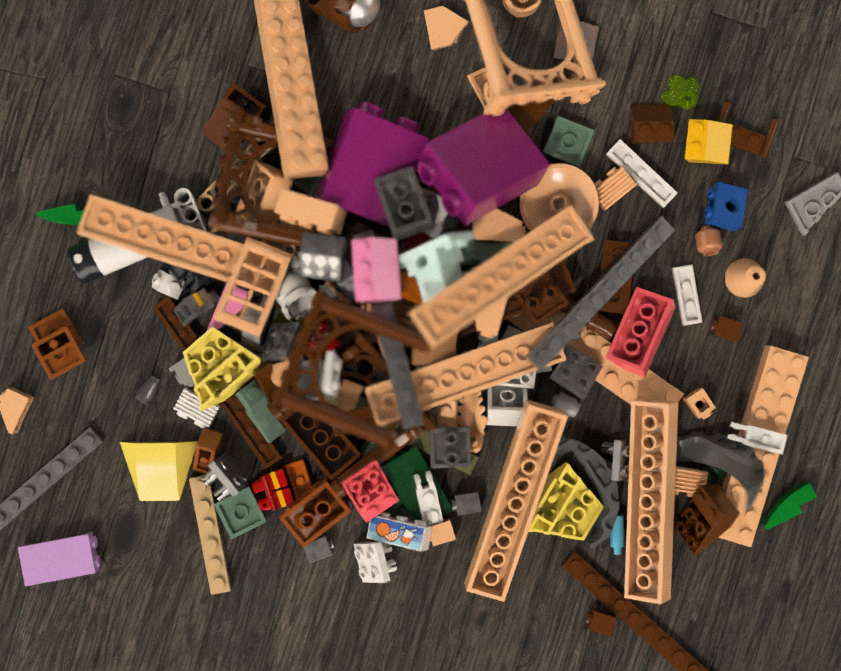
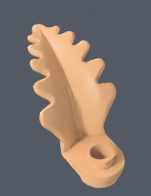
M481 391L464 396V398H458V401L463 404L457 406L458 412L461 414L458 416V424L461 427H470L471 453H477L482 449L486 435L484 428L488 423V418L482 415L486 408L479 405L483 401V398L479 397Z

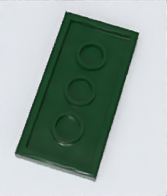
M414 445L384 462L381 466L415 521L422 520L415 491L414 475L418 474L421 479V486L428 485L425 476L426 472H431L417 446ZM432 474L443 517L453 511V508Z

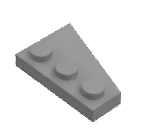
M835 172L784 201L802 236H805L813 224L821 219L823 213L829 207L831 208L841 197V177L838 172Z

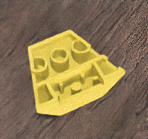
M211 327L183 352L189 374L192 376L195 385L194 391L199 398L200 410L204 411L226 401L254 376L252 371L259 367L262 360L214 327Z
M198 441L120 442L140 501L180 500Z
M565 462L546 478L528 532L534 531L546 535L552 534L584 541L604 506L582 482L571 466Z

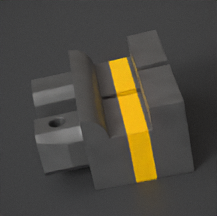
M202 289L186 297L174 309V312L184 327L190 324L197 316L203 317L215 306L213 303L217 302L220 297L215 289L208 292Z

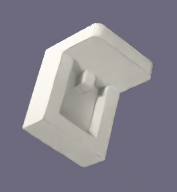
M159 270L153 276L151 287L178 300L185 281L181 280L178 282L172 275Z

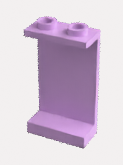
M93 531L84 535L19 546L18 552L25 586L98 572L100 570L99 567H101V558L96 552L98 542L96 536H93Z

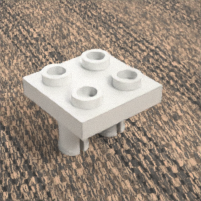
M358 542L354 544V554L358 561L359 575L362 582L385 583L390 581L389 573L396 571L397 566L392 567L396 562L393 559L386 561L384 554L392 551V547H387L391 544L384 542Z

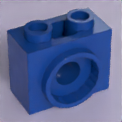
M721 182L711 186L707 192L708 205L704 211V217H706L705 224L729 231H736L742 228L748 190Z

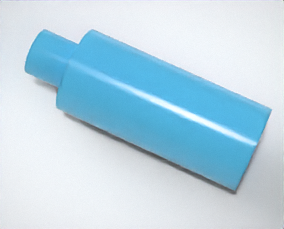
M617 514L613 531L610 534V547L614 548L615 555L622 554L621 548L625 547L624 515Z

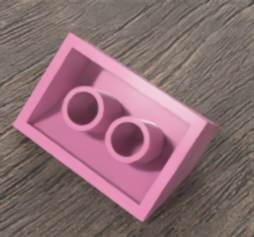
M370 237L352 240L356 301L361 304L402 300L397 239Z

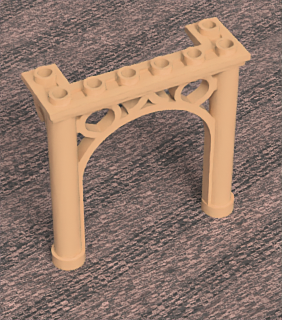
M464 0L469 9L487 70L489 84L484 86V97L487 102L483 111L484 115H501L511 104L518 103V105H524L531 101L541 103L547 99L560 100L571 96V103L579 102V104H585L591 101V98L598 94L600 89L606 85L605 80L602 81L601 78L597 77L573 0H554L567 40V53L560 65L541 71L523 68L508 59L502 52L485 0ZM504 67L511 71L507 76L505 74ZM564 68L574 72L571 75V79L564 76ZM516 74L522 77L525 85H515L512 81V76ZM556 77L560 83L552 84V79ZM532 82H536V83H538V84L540 85V86L530 87L531 84H532Z

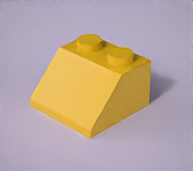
M689 119L685 159L691 163L729 165L733 125L711 120Z

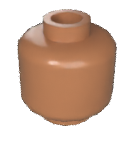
M703 226L695 234L697 250L703 253L704 256L716 255L722 249L721 232L713 228V226Z

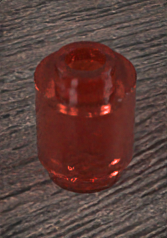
M425 232L403 239L407 251L434 240Z

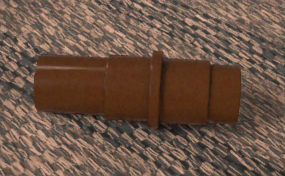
M569 295L566 296L569 304L560 309L565 314L578 302V300ZM600 311L584 325L587 331L591 330L610 340L618 327L611 319L602 315Z

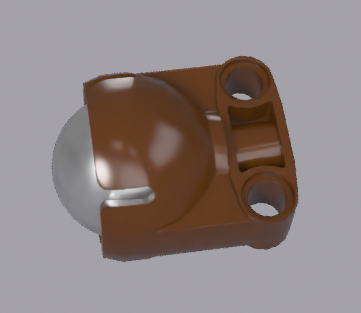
M306 0V3L315 14L322 15L350 33H358V31L367 29L375 21L382 7L380 0Z

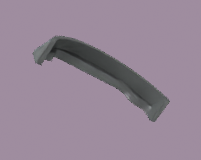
M693 431L689 435L677 436L676 461L703 463L732 475L744 487L746 491V509L750 511L765 480L763 461L758 459L755 451L748 445L727 439L728 436L721 434L709 436L703 435V432Z
M561 437L555 453L572 461L584 473L595 497L604 506L595 521L593 531L587 541L590 547L594 548L609 538L613 531L619 512L617 482L611 480V469L607 467L606 461L596 451L579 441Z

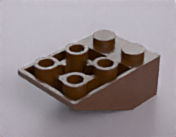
M233 83L223 96L202 131L204 136L224 151L222 143L224 136L227 137L229 129H225L227 117H229L230 112H234L236 106L244 110L243 115H252L261 119L268 112V108L236 83Z
M719 484L701 485L674 525V528L692 554L697 556L727 531L740 513Z

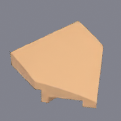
M444 6L424 10L432 50L453 45V43L456 44L464 27L469 23V21Z

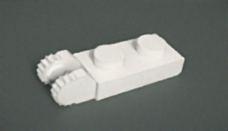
M731 422V427L745 430L744 438L728 434L727 439L742 442V444L783 454L788 435L751 425L745 426Z
M427 471L425 476L428 485L421 486L420 476L418 474L414 475L415 491L422 521H426V525H433L443 522L432 474L430 471Z

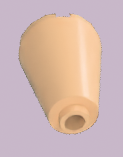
M742 258L731 263L726 269L725 284L728 290L735 296L751 297L761 290L766 275L756 261Z

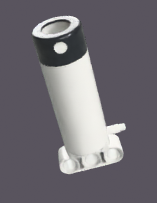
M178 189L174 195L175 203L172 204L169 203L164 192L159 193L163 208L149 214L209 233L201 210L197 206V200L188 189ZM189 196L187 202L181 203L183 197ZM196 213L195 219L189 221V216ZM91 238L67 249L69 263L82 284H87L148 258L147 256Z

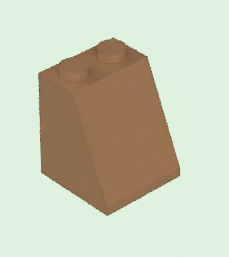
M396 315L398 323L421 331L411 316ZM458 331L435 347H431L427 354L404 345L408 363L412 365L435 364L455 357Z

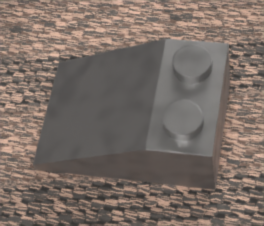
M413 166L374 179L394 239L398 241L433 229L432 219Z

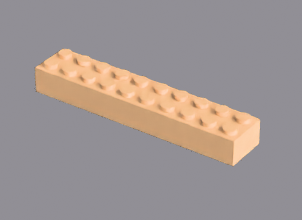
M254 0L284 180L324 176L328 170V163L299 0Z
M765 345L741 425H751L786 434L809 357ZM739 429L738 437L744 438L745 430ZM749 446L755 451L758 459L763 461L765 471L763 486L749 511L746 509V491L736 478L729 473L724 478L722 490L740 514L732 526L718 538L751 547L779 454Z
M526 399L464 582L466 591L505 601L568 417L564 410Z
M650 399L631 401L624 598L663 604L671 600L678 402Z

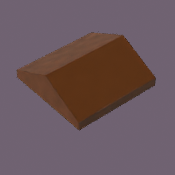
M560 21L553 59L563 61L567 53V40ZM580 21L593 61L599 27Z

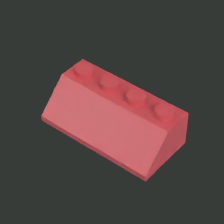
M636 287L608 350L606 359L630 373L645 378L675 310L674 300Z

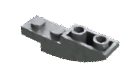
M254 291L249 302L264 307L268 295ZM247 306L243 318L258 323L262 312ZM270 314L266 319L260 337L242 330L241 346L250 351L261 352Z

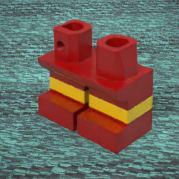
M284 467L264 474L260 479L252 483L255 493L265 490L267 496L258 500L261 511L269 509L274 511L285 506H291L296 501L291 485L288 486L290 482Z

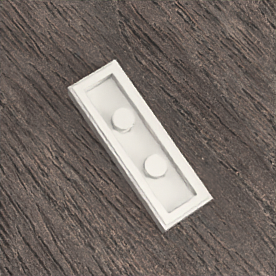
M693 265L672 268L682 326L702 323Z

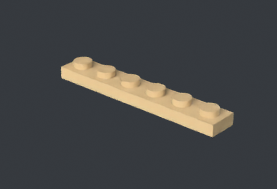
M201 476L190 478L189 481L211 595L231 591L217 511L214 506L212 485L207 486L205 484L210 477L202 481Z

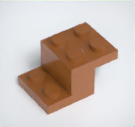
M65 308L28 327L36 341L31 346L50 380L87 361L79 346L83 344V341Z

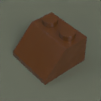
M670 104L630 105L631 145L668 144L674 141V119Z

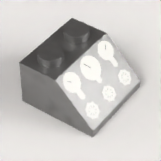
M304 232L300 251L301 276L341 282L348 242L342 237Z

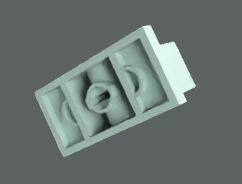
M473 231L446 234L399 255V269L407 268L409 277L416 276L424 303L463 277L459 263L464 261L461 248L468 246L467 242L475 239Z

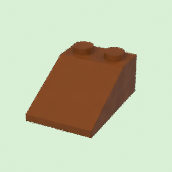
M326 475L306 490L279 516V519L303 548L351 512L349 503L344 497L340 498L329 484L331 481Z

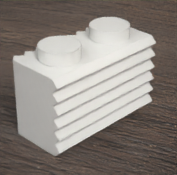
M185 387L173 409L177 410L176 414L184 419L190 417L195 420V425L205 428V426L210 427L221 405L217 404L201 411L197 393Z

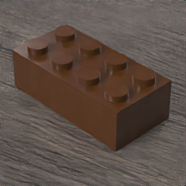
M291 410L280 420L330 480H333L362 455L359 448L346 433L335 437L333 427L330 424L295 410Z

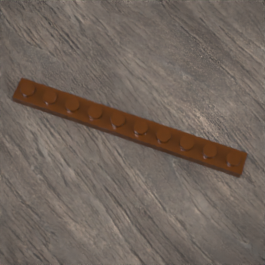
M168 296L152 308L184 352L199 337L190 324L183 327L174 312L177 306L172 298ZM236 391L220 404L265 469L280 460L282 455L273 442H267L246 414L247 410L235 395Z
M575 551L561 564L568 573L678 671H708L628 598H624V595Z

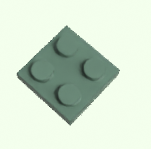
M557 116L543 154L579 168L595 130Z
M250 486L242 489L234 497L230 495L223 501H218L214 504L231 540L267 522Z

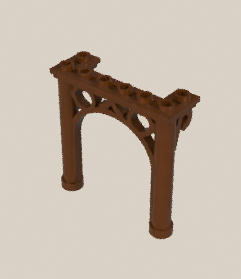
M236 106L234 112H230L226 121L225 129H229L228 136H224L222 143L225 153L224 156H220L219 168H222L221 175H217L215 187H218L217 195L214 194L212 206L215 207V210L210 214L208 226H211V233L225 231L299 247L302 246L304 232L325 235L315 231L272 223L256 212L248 196L247 177L254 159L264 150L278 146L275 125L262 123V119L259 117L243 115L244 110ZM323 136L325 152L329 156L335 139ZM255 138L269 140V142L259 147ZM247 140L252 144L254 152L251 155L244 156L240 153L241 141ZM234 153L239 160L247 161L246 164L242 163L238 169H232ZM230 179L236 182L237 189H241V192L232 191L227 195ZM234 196L240 197L245 205L240 212H234L229 207L230 199ZM248 211L256 221L245 219L242 215Z
M319 289L318 294L315 293L312 298L311 305L313 306L310 313L307 312L304 317V328L296 336L295 342L297 345L289 353L287 369H283L280 375V386L273 392L272 404L282 409L284 407L290 408L380 444V447L389 450L396 430L386 428L338 409L325 399L318 380L321 358L334 339L345 332L357 329L371 331L426 354L429 352L431 345L421 331L330 297L323 290ZM336 317L352 322L353 324H348L340 327L339 321ZM325 319L334 321L335 331L329 335H322L320 333V327ZM314 332L320 339L324 340L323 343L318 342L317 345L309 347ZM305 355L309 358V366L312 367V372L309 369H300ZM302 374H309L313 384L306 390H299L297 387L299 377ZM315 390L321 403L304 396L309 395Z
M362 330L359 331L356 338L336 354L342 361V368L354 360V372L340 371V377H353L372 386L382 382L378 379H375V381L370 379L376 375L377 366L388 379H390V375L381 348L376 349L372 344L374 340L367 331L365 333ZM367 359L373 366V372L369 375L359 373L357 367L359 360ZM273 401L267 405L271 414L278 421L292 410L285 407L284 409L272 404ZM430 410L421 411L424 420L423 425L409 429L401 428L396 432L389 450L380 447V444H378L337 478L329 482L334 492L340 498H343L347 495V492L341 483L342 481L374 460L380 466L426 429L428 432L436 430L435 423L437 421ZM399 419L388 423V428L393 429L394 423L402 425V421Z

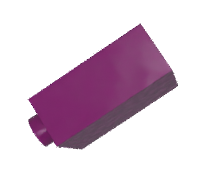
M361 102L359 109H348L344 113L327 160L328 170L320 179L314 199L338 205L347 211L348 214L382 227L390 228L374 179L412 166L416 174L418 163L428 138L417 134L420 124L403 117H397L395 124L381 119L384 111L382 108L367 102Z
M505 109L504 113L498 116H493L492 114L484 115L483 113L428 142L419 160L418 172L421 179L427 185L433 184L442 195L441 201L446 212L452 217L457 216L466 226L538 186L550 163L509 111Z

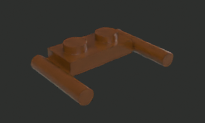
M723 103L717 122L725 123L731 103ZM772 118L766 137L765 135L732 124L731 146L762 158H767L779 120Z

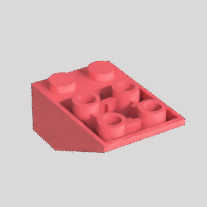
M376 460L341 482L356 510L366 523L399 501Z

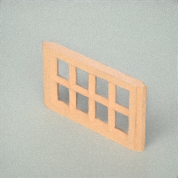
M247 237L214 319L260 337L292 255ZM249 250L264 256L259 268L245 262ZM267 258L282 263L277 275L263 270ZM242 267L257 272L252 284L238 278ZM261 274L275 279L271 291L256 286ZM236 283L250 288L246 300L232 295ZM254 290L268 295L264 307L249 302ZM229 299L244 304L239 316L225 311ZM247 306L262 312L258 323L243 318Z

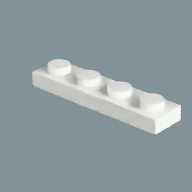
M621 139L606 153L619 168L623 167L634 182L662 208L677 194L668 183Z

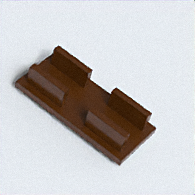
M604 240L600 278L633 243ZM632 276L599 311L625 314L629 304Z

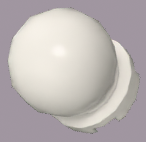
M289 270L284 275L275 300L281 306V310L288 320L295 318L299 321L304 319L307 312L311 311L313 306L311 305L312 298L315 293H318L311 287L307 277H302L301 274Z

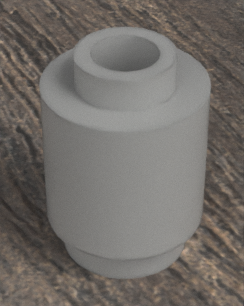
M563 392L555 393L550 402L553 405L552 407L564 410L568 417L571 416L573 418L581 407L577 399Z

